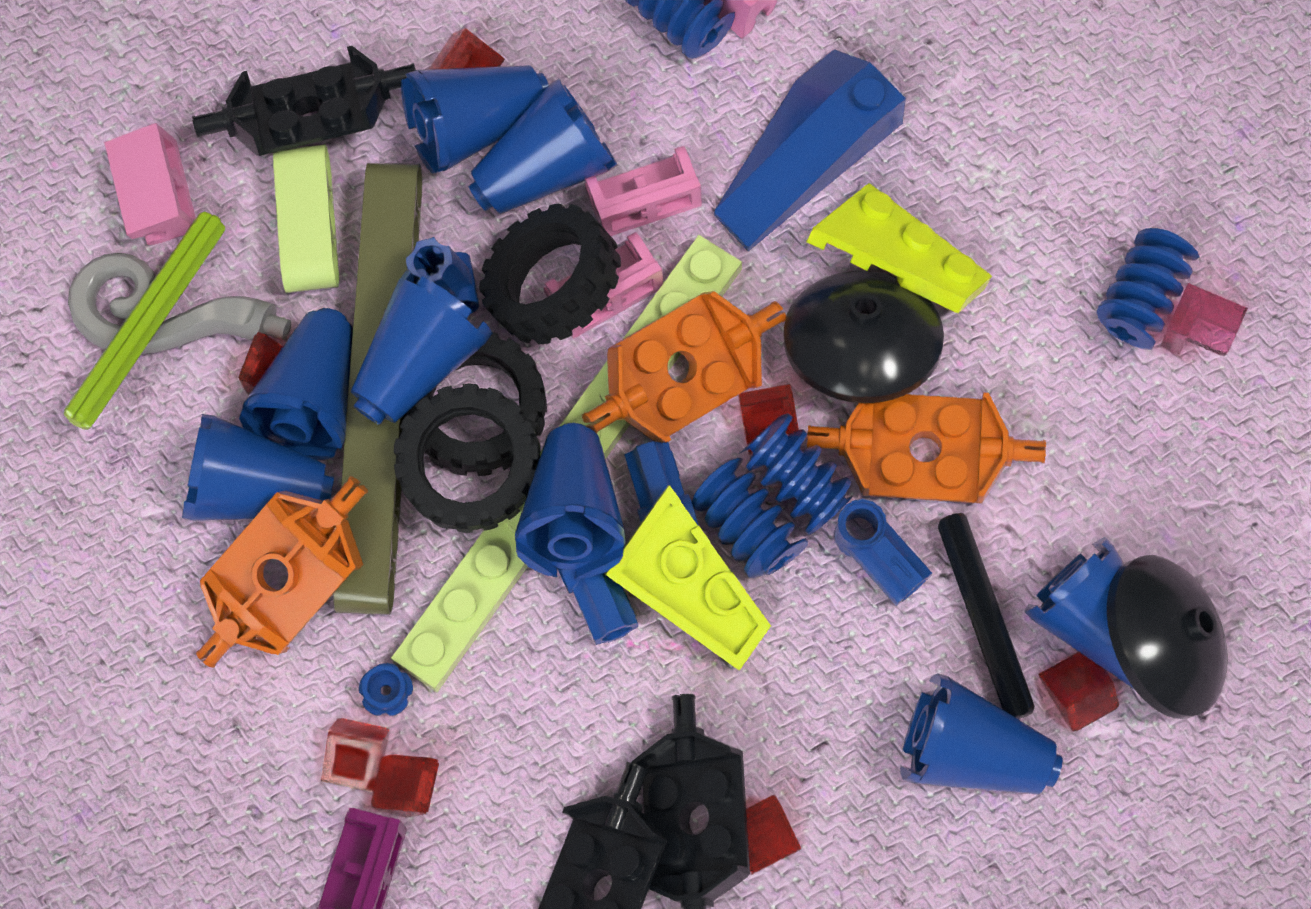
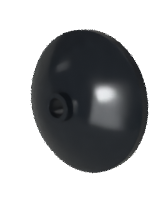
M850 271L825 277L806 288L794 300L787 312L783 337L785 352L792 368L812 388L827 396L843 401L877 403L893 400L912 392L932 375L942 355L944 331L941 318L933 303L920 295L900 287L897 277L872 271Z
M1145 555L1126 562L1114 575L1107 598L1109 635L1115 655L1125 676L1144 701L1166 716L1187 719L1203 714L1218 700L1225 682L1228 665L1226 638L1214 604L1201 584L1188 571L1169 559L1156 555Z

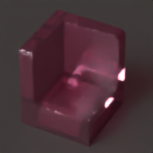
M1188 283L1160 347L1180 355L1185 342L1188 341L1218 355L1226 356L1248 308Z

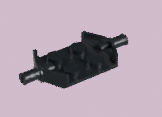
M347 46L350 63L327 66L317 71L297 76L277 78L267 83L252 86L248 72L244 71L239 76L226 100L227 106L222 107V110L192 116L197 138L227 130L229 137L235 136L256 156L374 128L385 101L391 99L389 91L401 88L402 79L407 78L405 74L415 71V65L411 63L410 65L384 71L383 68L378 69L375 62L355 47ZM317 111V113L311 116H303L306 113Z
M694 694L672 696L674 716L672 733L666 734L631 761V764L639 765L648 770V774H646L643 782L644 815L667 840L649 889L673 901L680 902L682 909L714 907V901L750 875L743 751L704 735V729L696 727V696ZM704 805L708 810L709 821L706 828L701 833L695 835L690 828V816L694 809Z
M626 762L615 793H612L611 797L602 796L564 807L562 813L572 818L573 821L538 909H642L667 843L665 837L641 811L643 805L636 801L646 774H648L647 769ZM611 875L612 885L610 891L604 898L595 901L594 889L596 884L603 877Z

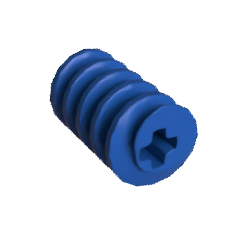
M625 0L633 7L638 6L639 14L647 20L652 19L654 28L661 33L667 32L668 40L676 46L682 45V53L690 59L699 58L715 48L726 36L735 19V12L729 13L721 19L718 17L724 5L722 0H712L706 6L703 4L705 0Z
M1145 228L1137 233L1134 240L1135 247L1128 250L1124 259L1126 264L1119 267L1115 276L1116 282L1110 284L1106 292L1107 299L1099 304L1096 313L1099 321L1114 337L1136 348L1152 350L1156 341L1145 330L1162 332L1165 323L1155 312L1164 315L1172 313L1174 305L1165 295L1171 297L1181 296L1184 288L1175 278L1190 279L1193 270L1184 260H1197L1200 256L1198 251L1182 237L1164 229Z
M786 413L769 424L740 453L749 449L753 452L746 465L749 471L764 465L768 468L760 482L764 487L778 481L782 483L775 498L778 503L793 497L797 500L790 513L793 519L808 513L812 516L805 529V532L810 535L827 523L851 500L853 496L845 498L851 485V480L848 477H844L833 482L830 481L837 465L833 461L819 466L815 465L822 449L815 445L801 450L800 448L807 433L804 429H800L787 434L786 430L793 417Z
M736 458L721 465L705 479L694 494L692 505L696 511H707L704 519L708 527H721L718 539L722 544L729 545L735 543L731 550V555L735 561L748 560L744 567L747 577L757 578L770 575L795 559L807 547L808 541L806 538L791 544L787 541L795 529V524L789 522L776 527L774 522L782 512V508L780 505L766 510L761 508L769 492L764 488L750 494L747 489L755 480L756 475L753 472H749L737 477L734 473L743 459Z

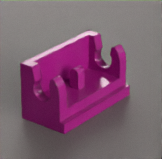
M349 808L317 909H383L407 828L399 819L389 818L356 808Z

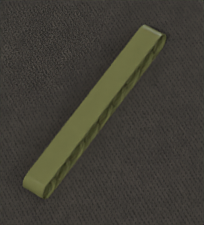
M367 163L365 169L341 488L348 481V478L352 476L361 482L358 486L364 485L367 488L368 493L348 513L347 520L363 566L360 569L354 570L335 591L334 609L336 613L391 615L394 605L402 492L400 482L394 470V464H396L394 443L396 438L399 439L402 432L400 426L406 416L404 414L395 423L384 419L380 425H377L353 407L358 399L351 393V389L398 279L407 270L406 257L413 252L416 242L419 241L422 203V170L420 164Z

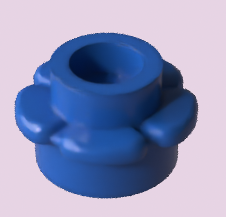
M383 663L377 665L365 673L360 680L359 693L364 697L362 704L369 713L376 716H381L383 713L395 716L401 713L408 706V696L413 693L411 678L407 673H401L394 664ZM389 686L391 688L390 694H381L382 687Z

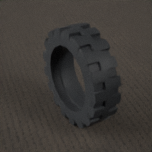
M562 204L549 205L548 210L543 212L540 208L527 214L528 219L521 223L517 220L507 229L509 233L503 240L498 238L491 248L494 252L491 259H485L481 271L485 274V277L479 282V290L485 296L482 299V303L512 336L515 335L524 343L530 344L533 339L537 344L551 343V338L557 337L559 340L570 337L573 335L572 330L578 326L583 329L593 320L591 315L597 309L602 311L610 299L607 296L609 290L615 289L618 283L619 276L615 272L616 268L621 267V257L615 250L618 248L615 240L588 211L584 212L581 207L570 204L568 208H565ZM571 244L581 245L579 262L571 277L558 291L541 301L528 304L519 302L521 286L529 270L543 256L559 247Z
M493 332L486 344L456 370L470 365H488L505 372L513 379L519 392V407L528 417L536 436H541L545 426L544 417L545 412H547V399L541 374L537 370L536 363L529 353L525 354L521 351V347L517 342L510 338L507 341L499 339L498 333ZM437 386L426 395L428 399L433 397ZM416 406L412 407V408L405 414V416H406L407 414H408L409 416H411L412 413L417 409V407H416ZM438 428L428 440L425 453L435 465L441 468L443 466L449 467L453 473L467 476V471L477 472L478 476L491 475L492 469L502 466L504 471L511 468L513 462L511 442L505 431L486 441L463 442L447 436Z
M463 384V387L455 389L452 386L443 387L437 390L438 394L430 399L427 396L421 399L415 405L417 409L412 415L409 416L407 414L400 426L402 432L399 439L396 438L394 443V454L396 455L394 470L396 477L400 482L404 495L416 510L439 527L456 529L458 532L473 533V530L482 528L484 531L498 527V523L506 518L508 520L514 518L520 512L519 508L526 501L540 459L541 448L539 440L523 410L516 402L506 398L500 391L490 387L488 389L479 388L477 384ZM477 415L492 420L504 429L511 442L513 462L508 478L497 492L480 501L462 503L447 499L432 488L425 475L423 455L428 440L439 426L455 417Z

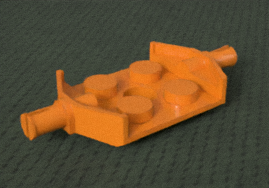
M715 291L703 292L609 347L607 352L609 394L605 396L606 402L582 414L584 423H590L586 427L598 433V431L616 420L624 419L651 440L667 443L671 440L670 435L748 388L762 386L760 338L762 333L785 321V312L777 313L783 310L782 306L778 302L773 301L755 314L747 315ZM676 352L684 355L689 365L687 376L681 382L674 381L668 373V361Z
M983 392L982 399L906 394L884 402L858 403L847 420L846 426L840 425V428L808 425L807 448L818 445L820 448L839 449V456L845 457L863 496L983 503L1005 466L1011 467L1012 461L1045 463L1046 440H1021L1009 436V432L990 394ZM919 438H928L936 442L940 449V454L933 461L922 462L912 456L909 449L910 445Z
M350 476L348 481L331 500L326 499L322 501L288 491L276 492L201 578V589L215 623L212 627L215 633L196 652L200 660L206 658L203 661L205 665L214 668L229 648L237 644L275 655L287 652L290 648L288 647L290 642L354 570L360 569L363 566L347 520L348 513L368 493L364 485L358 486L361 483L359 480ZM270 559L281 561L288 571V581L280 590L270 587L264 579V567Z

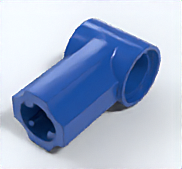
M434 237L416 242L415 249L406 257L407 270L412 271L414 281L417 283L420 277L423 276L463 302L472 310L471 314L477 311L480 306L470 255L463 252H454L450 246L440 244Z
M648 442L638 445L632 451L624 454L640 508L637 509L640 522L643 521L665 488L670 485L696 524L699 525L689 493L684 494L679 478L680 474L668 442Z
M865 499L854 500L846 504L841 510L834 530L836 545L845 555L854 558L895 606H898L910 597L932 576L933 573L886 522V515L876 503ZM854 518L865 519L872 525L874 536L867 540L855 539L848 533L846 523Z
M558 569L568 593L574 594L596 645L620 639L638 628L636 615L622 586L606 576L605 573L589 578L575 579V570Z

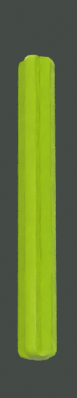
M205 211L198 214L64 409V416L71 424L84 430H88L93 426L225 232V226L219 217Z

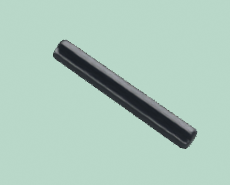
M964 513L948 515L939 520L938 530L1002 710L1017 719L1027 717L1033 713L1035 705L967 516Z

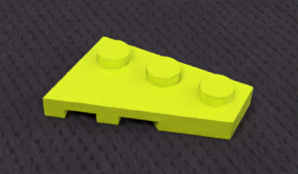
M870 183L814 226L806 241L824 250L828 243L852 254L850 263L868 271L871 264L897 276L900 287L956 313L963 310L983 292L992 277L991 274L977 265L973 259L960 252L936 234L928 225L920 222L895 203L887 194L879 191Z
M668 485L625 544L620 563L605 572V575L740 671L771 625L733 572L730 571L700 526L696 524L683 506L674 490Z

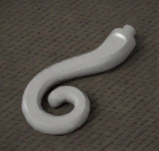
M112 253L104 254L91 260L80 269L69 288L68 305L73 323L87 340L104 350L108 347L121 326L107 321L98 312L96 301L101 287L108 280L115 277H129L134 281L135 290L130 296L117 297L110 303V310L113 315L126 320L155 278L154 271L143 260L134 255ZM245 296L216 298L165 320L141 355L177 348L216 334H230L261 344L265 343L269 336L285 340L291 329V320L276 316V305L263 300Z

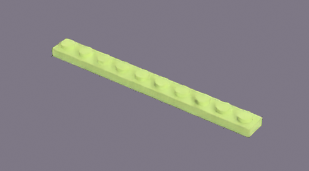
M698 235L623 339L703 292L715 291L723 297L741 272L742 261ZM676 352L670 357L667 366L668 372L681 353ZM607 361L560 426L567 423H579L584 426L590 424L584 423L582 414L606 402L605 396L609 394ZM624 419L616 420L597 433L602 444L605 459L631 425ZM524 504L519 508L520 512L511 520L506 518L498 523V527L481 533L391 657L395 665L437 693L528 568L517 556L515 532Z

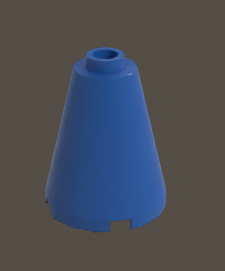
M530 65L415 70L405 74L407 78L402 79L401 95L408 129L416 128L421 140L424 142L414 146L425 167L434 174L452 168L499 141L544 92L549 84L544 74L536 73Z
M558 78L544 90L471 170L475 181L468 188L485 212L494 207L499 214H503L586 181V178L606 173L618 166L605 142L601 143L599 141L600 137L590 119L567 87Z
M406 270L401 278L398 279L351 389V393L358 399L353 407L377 425H380L384 419L395 423L485 345L493 332L484 321L476 329L466 320L472 312L469 307L448 291L423 276L415 284L412 271Z
M322 308L318 311L308 312L303 317L244 401L239 416L244 429L267 439L270 438L287 448L315 460H328L335 456L337 448L341 450L346 437L353 327L341 312L330 308Z
M202 414L182 518L193 521L254 519L276 492L288 491L324 501L331 498L334 477L324 475L326 464L217 416Z
M579 423L564 424L548 434L515 532L517 556L529 568L544 575L557 577V569L575 570V579L589 578L607 572L620 563L623 557L626 534L602 444L595 431Z
M1103 537L1092 544L1099 551L1098 554L1094 553L1088 560L1081 553L1075 557L1038 592L1036 596L1043 604L1040 607L1028 604L1025 608V613L1035 623L1133 688L1115 655L1107 622V598L1110 584L1116 572L1124 565V562L1114 545L1106 537Z
M937 673L930 678L929 682L938 686L933 695L921 693L910 720L902 752L911 754L912 761L911 769L904 766L900 767V774L903 780L914 784L1039 795L1046 786L1053 787L1055 785L1063 763V757L1056 754L1057 746L1055 741L950 677Z

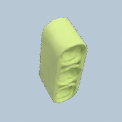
M326 144L295 147L274 152L273 168L279 256L285 292L339 287V266L332 174L328 148Z

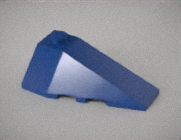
M835 49L832 50L795 81L714 210V216L747 251H750L903 124L906 98L871 62Z

